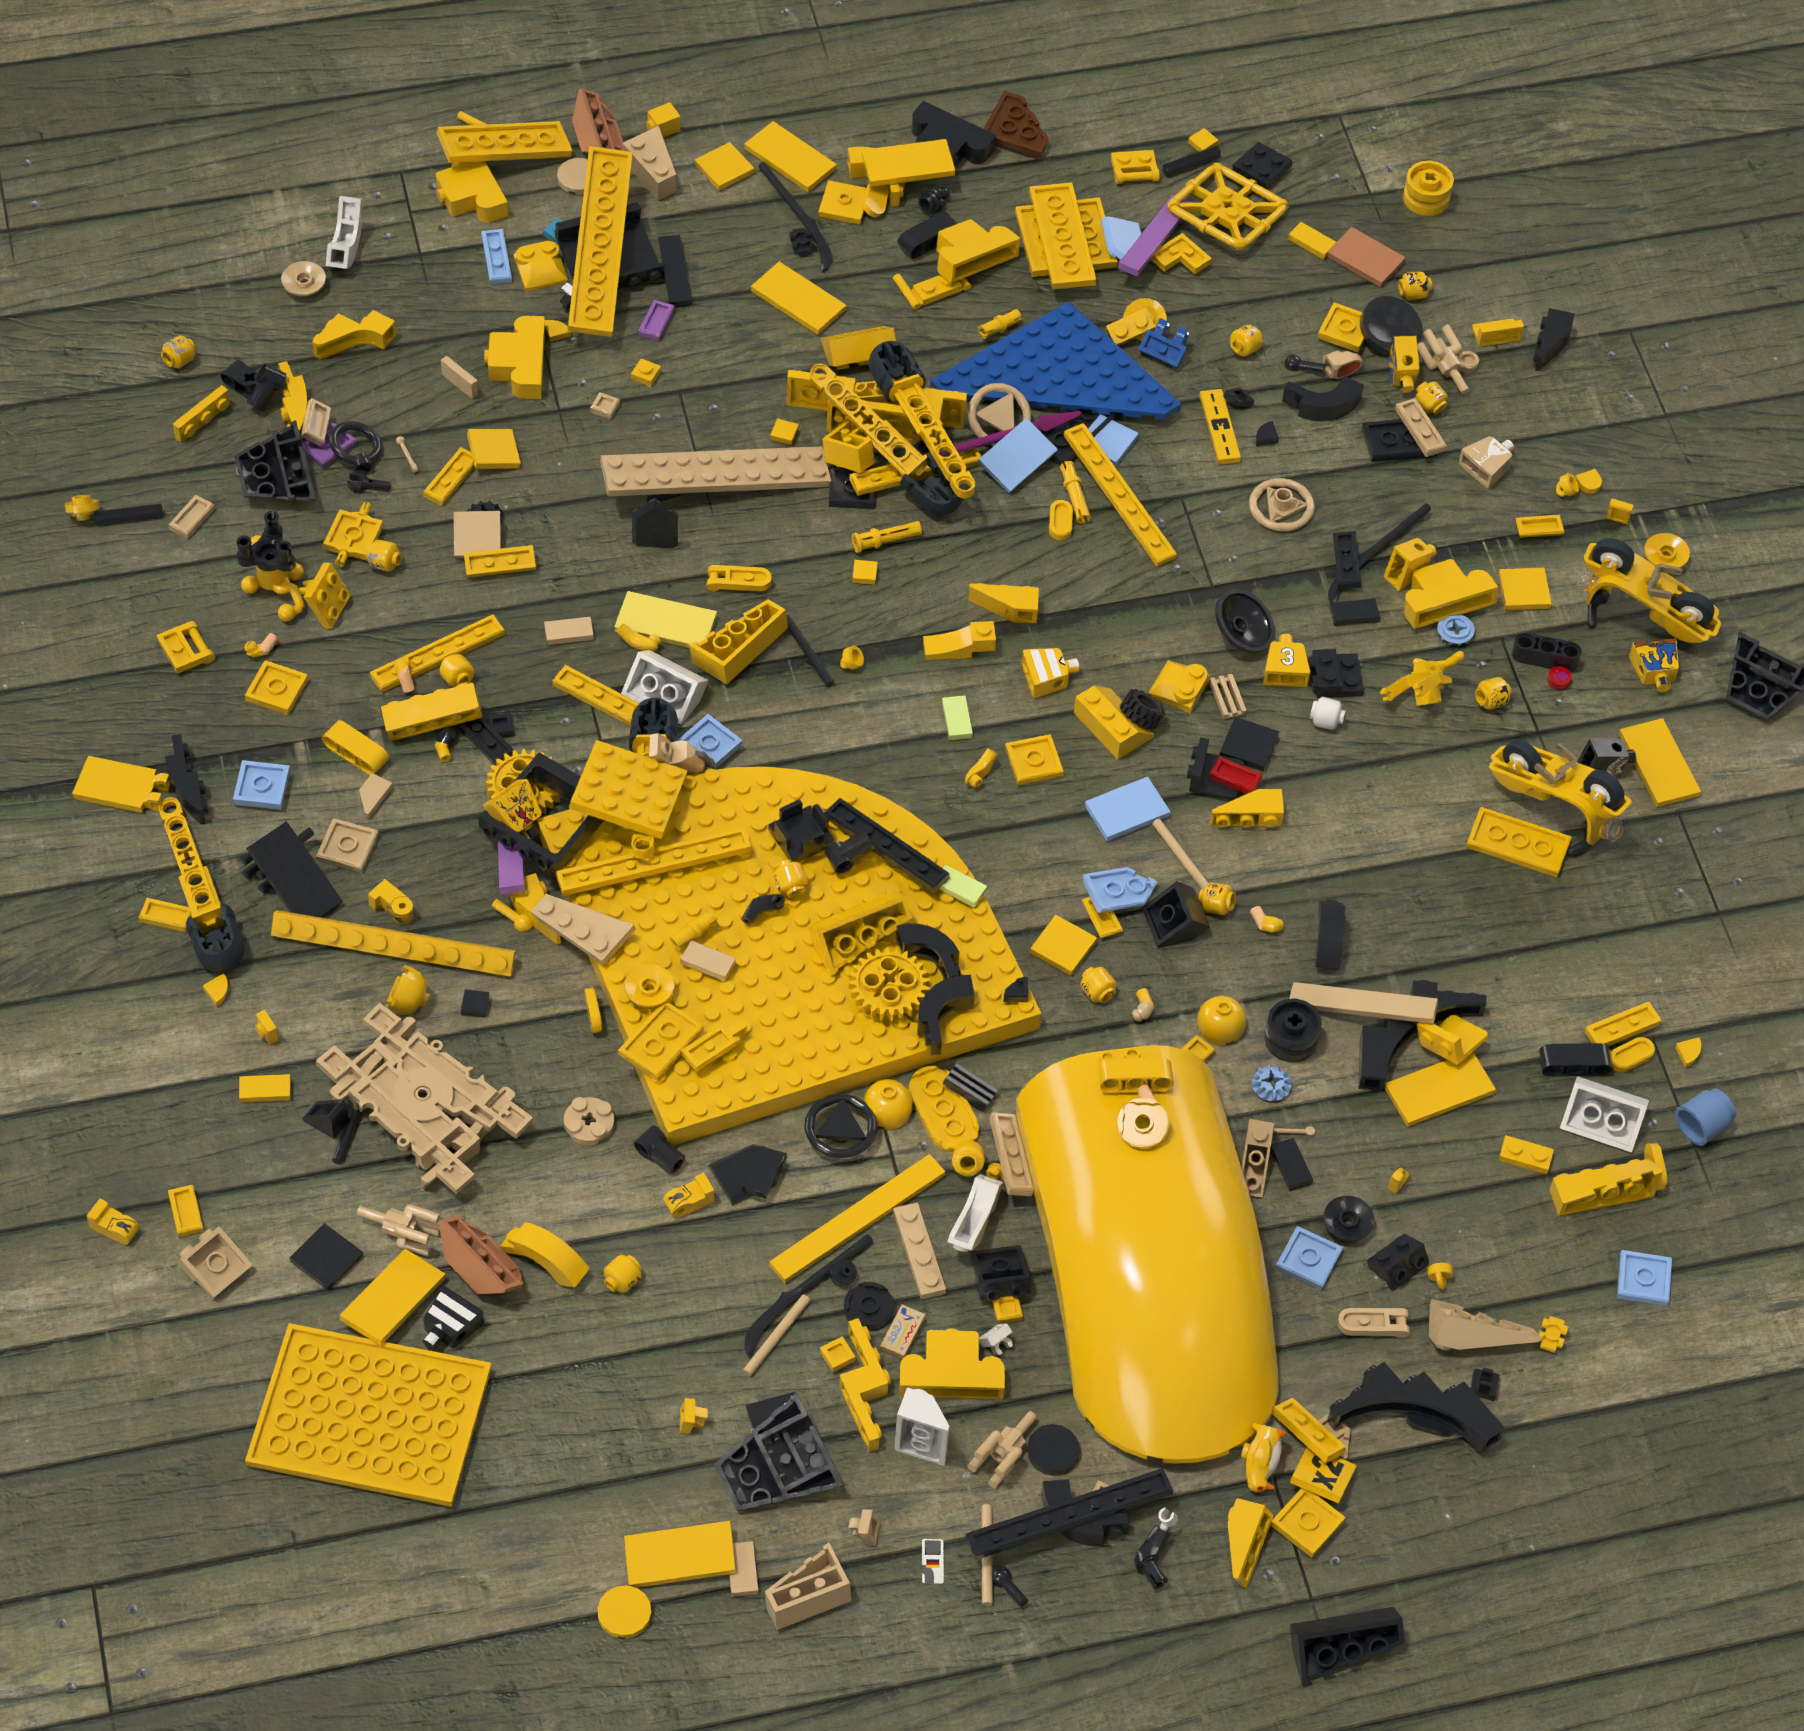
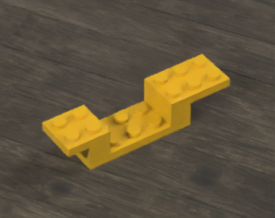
M788 370L787 406L827 411V432H832L849 419L826 397L825 391L821 392L811 382L810 372ZM814 373V377L817 380H823L827 376ZM836 376L855 393V378ZM834 385L829 391L832 395L838 396L842 393V388ZM922 388L943 423V427L964 429L967 393ZM862 400L883 421L886 419L909 443L915 444L923 440L921 435H918L900 405ZM849 401L845 407L849 411H855L858 408V404L855 401ZM861 411L859 415L864 419V423L872 425V418L866 419ZM927 418L920 420L922 424H930L932 422ZM883 431L877 435V439L889 440L890 435Z

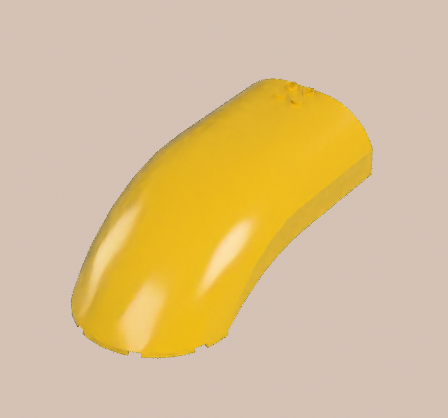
M1150 1045L1091 1052L1057 1062L1037 1074L1021 1090L1016 1099V1119L1056 1284L1068 1351L1073 1396L1084 1419L1088 1418L1095 1426L1094 1431L1119 1449L1146 1460L1147 1456L1162 1458L1163 1463H1198L1227 1455L1230 1449L1239 1444L1243 1446L1245 1442L1247 1443L1256 1436V1431L1252 1428L1253 1423L1265 1425L1270 1419L1278 1395L1279 1375L1262 1245L1252 1202L1214 1075L1209 1066L1198 1056L1186 1050L1170 1046ZM1162 1057L1171 1061L1173 1087L1164 1092H1152L1156 1101L1167 1112L1169 1120L1167 1136L1160 1144L1149 1149H1138L1124 1142L1118 1131L1117 1120L1120 1110L1130 1101L1140 1098L1138 1092L1107 1093L1100 1089L1098 1065L1102 1060L1110 1058ZM1139 1118L1136 1126L1139 1129H1146L1150 1126L1151 1122L1149 1119Z

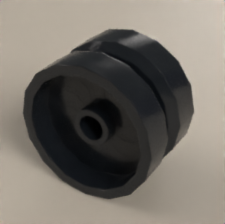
M1296 998L1284 999L1276 1003L1269 1012L1264 1034L1265 1045L1269 1052L1279 1060L1290 1063L1301 1062L1309 1058L1316 1051L1322 1026L1319 1012L1307 1001Z

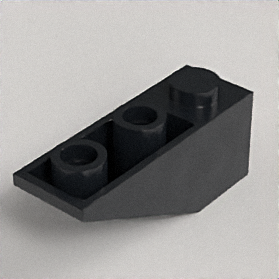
M1549 308L1547 317H1542L1540 329H1543L1544 332H1539L1536 345L1540 346V349H1535L1533 361L1537 362L1535 371L1543 368L1568 344L1575 313Z

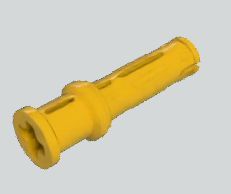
M919 521L883 530L873 528L870 529V532L862 534L852 533V544L855 552L860 553L863 549L871 547L875 549L880 548L883 543L919 536L922 534V528Z

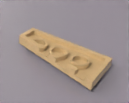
M545 894L530 911L534 918L603 965L608 962L636 930L633 924Z

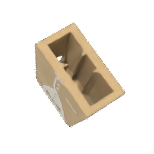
M1489 436L1463 448L1458 464L1489 490L1509 470L1513 457L1512 452L1515 450V447L1510 440H1505L1500 444L1496 439Z

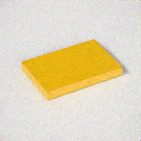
M666 1001L618 1049V1055L658 1081L682 1055L681 1050L692 1044L704 1031V1026Z

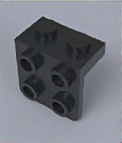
M1200 737L1199 745L1193 746L1191 760H1195L1194 765L1189 764L1187 779H1191L1189 791L1229 800L1236 799L1238 790L1209 778L1210 772L1220 755L1207 753L1209 739ZM1220 756L1239 765H1244L1240 759Z

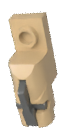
M659 733L650 735V758L688 770L687 773L689 775L705 772L708 769L715 770L714 759L707 755L706 752L695 748L689 742L684 740L670 742Z

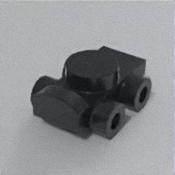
M799 228L792 229V232H789L790 241L794 240L792 242V249L797 250L799 256L810 255L811 248L815 247L814 239H808L812 238L811 229Z

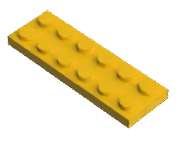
M560 121L438 127L437 136L449 163L571 157L573 151Z
M1062 183L1031 186L1029 194L1052 289L1096 285V276L1073 184Z

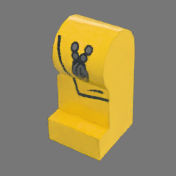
M386 879L368 893L369 906L375 911L381 907L399 925H406L413 920L412 901Z
M703 1172L695 1176L694 1181L670 1190L665 1194L663 1200L672 1216L678 1218L714 1203V1189Z
M99 1199L87 1214L90 1229L123 1245H128L140 1229L139 1224L133 1218L111 1208L108 1202Z

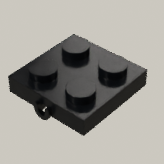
M1257 142L1232 165V170L1247 179L1250 178L1257 181L1258 185L1267 189L1292 167V159Z

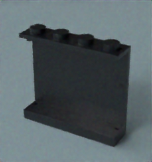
M638 202L628 204L626 207L617 290L629 286L635 287L640 283L657 281L664 277L665 264L664 262L659 264L640 220L641 207ZM581 217L558 222L555 225V238L572 279H574Z

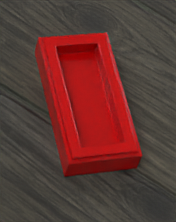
M1219 756L1210 772L1209 778L1248 794L1257 789L1263 774Z

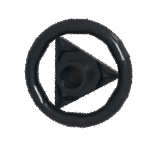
M833 1094L819 1099L812 1105L805 1118L804 1130L808 1141L817 1151L833 1158H850L863 1153L870 1147L877 1134L878 1122L875 1114L865 1101L848 1094ZM838 1103L815 1134L816 1115L820 1110ZM847 1104L852 1105L865 1114L868 1120L866 1137ZM819 1139H832L836 1143H845L848 1140L862 1142L848 1149H835Z

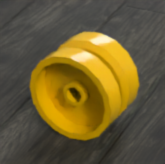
M1421 161L1414 164L1408 170L1403 193L1404 204L1409 210L1418 215L1436 216L1443 213L1448 208L1454 182L1452 172L1439 162Z

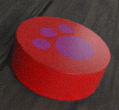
M1556 666L1550 669L1547 681L1552 688L1562 690L1570 685L1572 675L1567 668Z

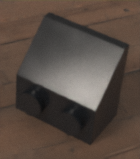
M1178 881L1142 907L1155 943L1159 948L1193 940L1210 927L1195 888Z

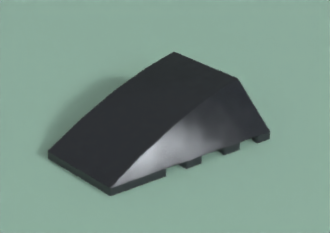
M797 1392L784 1405L777 1408L761 1425L754 1428L745 1439L738 1442L714 1463L737 1512L844 1486Z

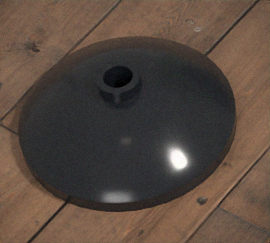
M1242 589L1229 590L1219 597L1215 607L1217 625L1225 639L1237 649L1247 653H1259L1268 648L1274 639L1275 627L1272 616L1264 603L1252 593Z

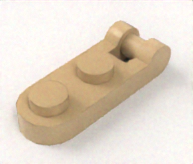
M1347 1308L1341 1311L1337 1321L1338 1329L1345 1335L1395 1336L1397 1338H1407L1410 1336V1328L1406 1323L1409 1319L1408 1310L1404 1308ZM1390 1320H1394L1396 1324H1390Z

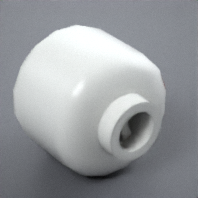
M1321 697L1318 701L1313 702L1310 719H1313V724L1317 727L1334 730L1338 723L1343 724L1346 711L1342 710V703L1340 701Z

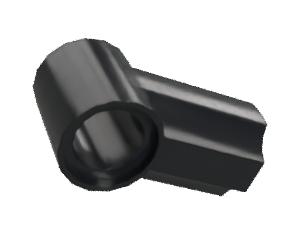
M267 363L263 364L257 375V383L246 402L254 408L265 412L275 392L279 391L283 386L286 373Z
M864 829L844 842L838 841L830 844L825 849V855L835 873L842 874L854 866V861L876 847L868 832Z
M654 1125L648 1128L633 1143L641 1156L647 1159L651 1157L670 1174L679 1170L685 1161V1155L667 1141L665 1134Z

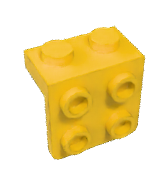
M1456 1015L1449 1016L1439 1026L1430 1023H1417L1420 1045L1457 1065L1488 1039L1487 1031Z

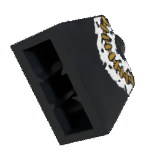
M1589 738L1577 763L1595 770H1604L1614 777H1618L1626 764L1635 763L1636 753L1633 749L1626 750L1620 738Z

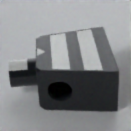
M444 1285L424 1316V1329L428 1334L422 1340L423 1344L432 1351L441 1342L450 1348H456L484 1324L483 1310Z

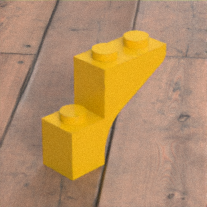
M372 310L359 324L338 313L332 320L328 321L322 332L314 337L312 341L314 357L324 359L361 344L374 345L384 350L396 336L395 320Z

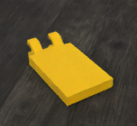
M88 756L72 795L75 800L142 813L144 808L159 812L162 795L161 793L152 792V790L157 789L169 793L172 785L168 782L169 774H157L156 769Z

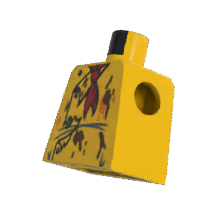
M527 779L516 780L482 805L491 817L517 832L521 831L522 835L528 839H532L538 834L532 822L539 818L542 812Z

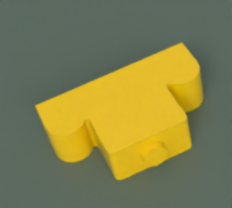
M485 161L451 163V168L436 172L438 199L441 203L444 202L451 216L454 217L476 210L477 218L484 223L509 217L508 202Z
M970 219L938 232L936 251L939 253L937 271L950 283H953L1017 257L1021 238L1003 226L992 227L990 232H987Z
M521 316L517 318L514 322V333H490L489 350L484 352V362L488 363L489 380L511 381L512 393L517 398L541 399L545 344L544 316Z
M1452 559L1416 569L1412 572L1411 590L1405 596L1404 615L1414 629L1445 620L1449 616H1458L1497 604L1498 586L1492 577L1483 570H1473L1468 576H1465Z
M947 1329L945 1331L929 1330L926 1335V1359L924 1360L916 1354H910L901 1361L899 1397H904L908 1387L911 1389H922L928 1394L933 1395L934 1398L1003 1400L1005 1389L1004 1363L994 1356L985 1357L982 1361H979V1335L976 1331H959L957 1329Z

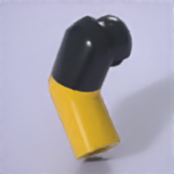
M449 728L442 730L435 742V748L441 762L451 760L452 756L448 749V744L453 743L454 739L457 738L456 732Z

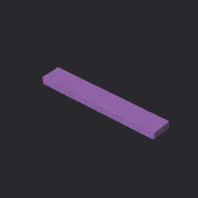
M1175 195L1170 197L1118 264V269L1138 276L1182 219L1169 212L1167 208L1168 202ZM1184 199V200H1182L1180 203H1192V202L1187 201V200Z

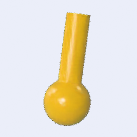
M496 899L491 905L513 921L517 931L525 933L533 928L532 921L526 915L518 914L499 899Z

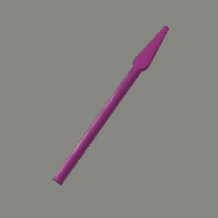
M1081 412L1044 415L1039 417L1037 421L1032 422V424L1038 430L1048 431L1079 416ZM1014 428L954 445L959 454L993 444L1003 439ZM941 451L939 453L942 457H949L951 455L948 451Z

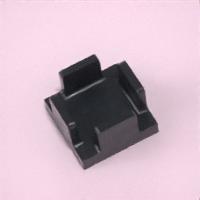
M800 799L779 809V819L768 824V830L791 862L802 861L825 850L830 844L835 842L829 832V820L820 806L815 804L813 808L811 805L803 808V803Z

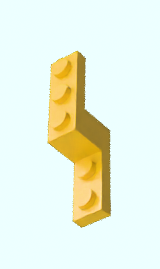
M857 1318L849 1321L848 1335L863 1367L841 1374L839 1388L870 1453L879 1449V1439L882 1438V1433L877 1423L873 1424L870 1418L872 1412L868 1402L888 1395V1384H891V1380L887 1370H882L879 1364L881 1359L877 1348H872L869 1342L871 1337L867 1327H862Z

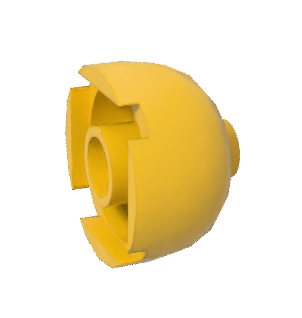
M405 964L401 968L405 973H402L401 977L397 976L388 996L387 1002L392 1003L385 1006L394 1014L401 1016L415 1013L419 1006L424 1008L430 995L426 993L427 983L424 976L419 971Z
M1223 995L1215 996L1205 1001L1200 1007L1196 1026L1201 1032L1200 1036L1205 1041L1213 1045L1226 1046V1043L1232 1041L1235 1043L1241 1038L1245 1029L1246 1016L1242 1006L1233 998Z
M892 1079L879 1080L871 1085L864 1095L863 1101L867 1103L875 1114L879 1127H884V1130H894L908 1122L913 1102L909 1090L902 1083Z

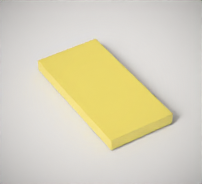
M627 591L614 628L616 632L617 628L624 623L647 638L655 634L663 643L689 648L690 644L695 641L697 643L706 639L705 635L711 633L717 617V611Z

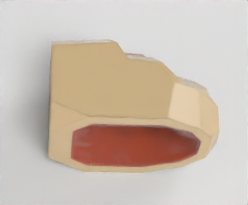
M1333 351L1323 356L1322 363L1326 364L1325 372L1330 379H1341L1360 369L1362 359L1357 353Z

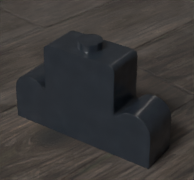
M922 101L912 114V134L917 137L916 143L946 139L954 168L963 157H967V160L972 164H982L995 151V134L930 103Z

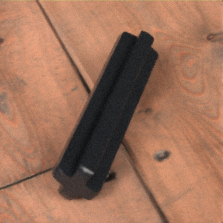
M1218 146L1207 148L1163 164L1162 171L1165 176L1179 173L1220 158L1221 150Z
M159 503L96 511L94 518L97 525L158 518L163 516V507Z

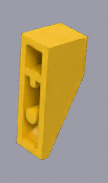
M1236 1499L1234 1506L1231 1507L1228 1514L1233 1578L1242 1587L1247 1588L1274 1515L1265 1505Z

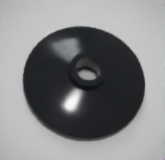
M1340 1196L1328 1203L1324 1211L1323 1220L1325 1227L1334 1237L1343 1241H1358L1365 1238L1371 1232L1374 1225V1214L1370 1206L1362 1199L1354 1196ZM1344 1221H1350L1352 1224H1346Z

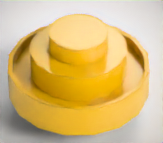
M90 495L74 496L72 501L65 503V512L71 513L79 521L91 519L90 515H93L96 510L100 509L99 500L91 499Z

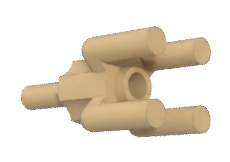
M1450 325L1442 327L1443 333L1451 344L1449 347L1446 346L1442 338L1436 339L1431 329L1424 331L1423 334L1435 355L1432 358L1423 342L1417 344V348L1428 369L1434 370L1438 367L1446 378L1452 377L1461 394H1466L1469 388L1459 373L1463 365L1456 355L1462 350V345Z
M408 1204L404 1212L391 1208L386 1214L363 1206H359L356 1214L358 1216L383 1224L382 1232L396 1236L397 1247L425 1257L430 1256L432 1248L409 1239L427 1245L430 1239L429 1234L438 1237L441 1234L439 1226L416 1219L418 1217L437 1224L440 1214L412 1204Z
M1029 1411L1015 1428L1006 1426L1001 1432L993 1431L974 1453L975 1457L967 1465L968 1469L976 1472L991 1455L994 1460L1000 1463L995 1469V1474L988 1481L989 1486L996 1489L1015 1467V1462L1022 1455L1021 1448L1026 1443L1022 1435L1037 1419L1035 1413Z

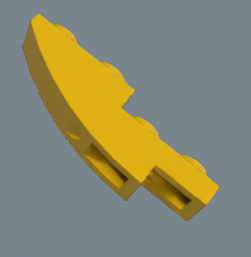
M285 361L278 363L279 370L286 373V379L283 384L284 389L282 390L284 396L282 398L283 408H280L283 421H288L287 427L294 420L297 421L301 436L308 404L303 376L293 377L288 362Z

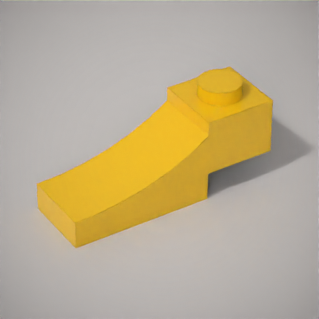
M994 621L970 622V626L957 631L923 636L925 661L972 658V652L995 651L996 646Z

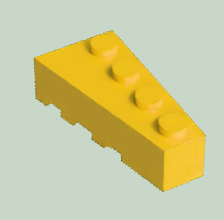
M768 599L743 613L744 617L741 619L731 620L726 623V627L716 633L712 631L705 635L706 639L699 643L693 642L689 645L692 664L727 685L788 629L786 610Z

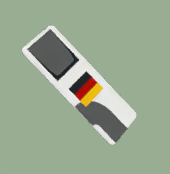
M942 1539L922 1540L923 1583L942 1584L944 1582Z

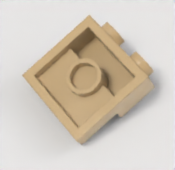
M217 1227L214 1231L210 1228L198 1238L201 1242L194 1247L191 1244L178 1254L181 1258L177 1262L193 1282L197 1281L212 1300L253 1266L220 1227Z

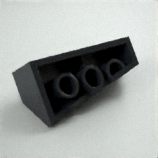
M1394 1607L1290 1624L1292 1651L1302 1686L1312 1683L1311 1680L1320 1676H1329L1335 1670L1346 1665L1349 1667L1359 1663L1358 1660L1370 1655L1374 1657L1405 1643L1403 1618Z

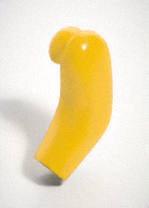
M624 623L616 630L629 646L638 650L654 652L658 649L657 645L661 642L657 635L652 634L647 638Z
M987 748L979 761L966 774L965 783L974 788L979 787L982 784V778L990 772L998 754L992 749Z

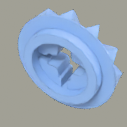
M1454 615L1439 621L1437 634H1440L1441 641L1446 640L1449 645L1456 643L1460 646L1462 643L1468 644L1469 640L1473 638L1475 629L1470 619L1463 615ZM1453 625L1456 628V630L1459 631L1458 635H1456L1455 632L1452 631Z
M1270 1065L1265 1068L1259 1067L1258 1071L1253 1074L1252 1088L1264 1100H1281L1291 1090L1292 1079L1289 1078L1288 1071L1284 1072L1280 1069V1066L1276 1068ZM1269 1077L1273 1078L1276 1082L1274 1089L1270 1082H1268Z

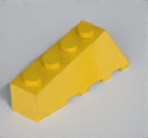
M894 891L807 927L814 949L829 975L832 976L846 963L849 964L855 960L856 956L864 950L876 945V942L882 937L888 936L895 931L897 925L905 924L913 917L906 895Z
M1634 1159L1626 1164H1609L1600 1169H1585L1570 1175L1566 1173L1560 1174L1553 1178L1549 1191L1558 1215L1562 1216L1652 1198L1655 1196L1663 1170L1649 1159L1641 1161Z

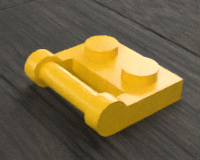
M1153 150L1111 153V163L1116 184L1140 180L1159 181V169L1157 168Z
M194 621L187 622L157 635V641L177 674L202 663L209 664L216 657L213 651L206 646ZM185 635L191 637L199 653L194 654L184 637Z

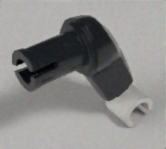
M1167 1508L1160 1510L1159 1519L1162 1521L1161 1525L1154 1526L1139 1548L1134 1560L1137 1571L1144 1572L1153 1589H1159L1164 1586V1583L1168 1582V1578L1158 1566L1157 1561L1161 1557L1171 1535V1532L1167 1529L1176 1525L1178 1518L1173 1512L1171 1517L1166 1520L1169 1513Z

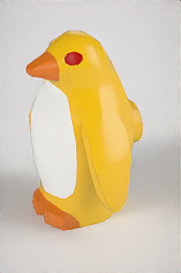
M1253 1423L1252 1428L1256 1431V1437L1251 1444L1245 1442L1241 1458L1246 1459V1477L1249 1489L1254 1493H1260L1275 1488L1267 1482V1479L1277 1469L1281 1456L1282 1438L1286 1436L1287 1432Z

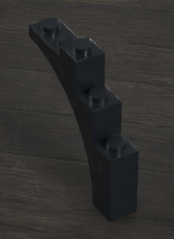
M1413 980L1410 991L1411 996L1438 999L1434 1023L1445 1020L1451 1015L1462 1017L1483 1016L1487 995H1480L1474 992L1458 993L1451 990L1437 991L1438 982ZM1385 1018V1028L1377 1025L1362 1027L1359 1046L1358 1089L1383 1091L1391 1059L1400 1046L1418 1032V1022Z
M1385 1362L1377 1367L1375 1365L1369 1367L1363 1374L1362 1385L1356 1387L1346 1399L1336 1400L1329 1408L1330 1412L1327 1419L1330 1425L1335 1428L1351 1419L1368 1414L1386 1412L1414 1414L1450 1427L1466 1438L1480 1453L1499 1441L1505 1428L1465 1381L1457 1386L1451 1385L1443 1393L1425 1372L1418 1376L1412 1375L1403 1383Z

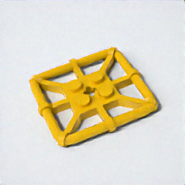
M1213 163L1195 179H1190L1186 186L1168 202L1167 208L1169 212L1199 228V231L1203 234L1208 233L1225 244L1236 248V250H1243L1262 233L1268 232L1271 225L1288 210L1289 205L1287 200L1257 184V181L1249 180L1220 163ZM1212 174L1217 186L1213 193L1200 187ZM1222 175L1244 186V188L1237 193L1226 187ZM1251 192H1254L1270 202L1255 203L1246 197ZM1190 193L1204 200L1201 203H1180ZM1190 213H1201L1209 217V219L1203 221ZM1253 213H1272L1262 220L1252 216ZM1219 223L1230 229L1232 237L1213 226ZM1242 223L1254 228L1244 239L1241 237L1238 229Z

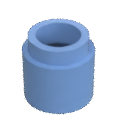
M1714 1088L1710 1091L1704 1090L1678 1107L1675 1111V1118L1681 1132L1693 1144L1703 1146L1731 1126V1122L1736 1118V1111L1729 1097L1721 1090Z

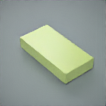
M966 697L942 698L949 740L972 738L973 732Z
M944 865L943 869L950 873V878L938 890L975 908L987 891V886Z

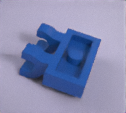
M1160 318L1154 332L1147 330L1138 350L1179 369L1188 350L1183 344L1187 341L1190 333L1188 330L1179 327L1172 341L1164 337L1171 324L1167 320Z

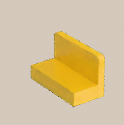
M1514 319L1472 325V331L1479 347L1521 341L1524 329L1522 320L1515 321Z

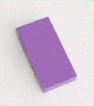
M653 300L638 330V336L659 342L675 311L674 305Z

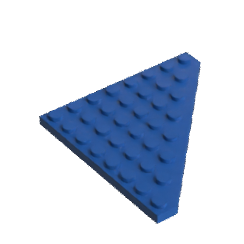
M1069 301L930 380V386L934 389L967 393L966 401H971L973 395L986 385L1004 383L1020 391L1026 398L1029 406L1034 408L1047 409V406L1060 407V410L1079 411V409L1092 410V413L1110 415V412L1123 413V416L1139 418L1142 415H1150L1160 420H1164L1181 410V403ZM991 392L985 395L980 402L984 403L985 400L998 401L1008 395V393ZM1013 397V406H1016L1018 402Z

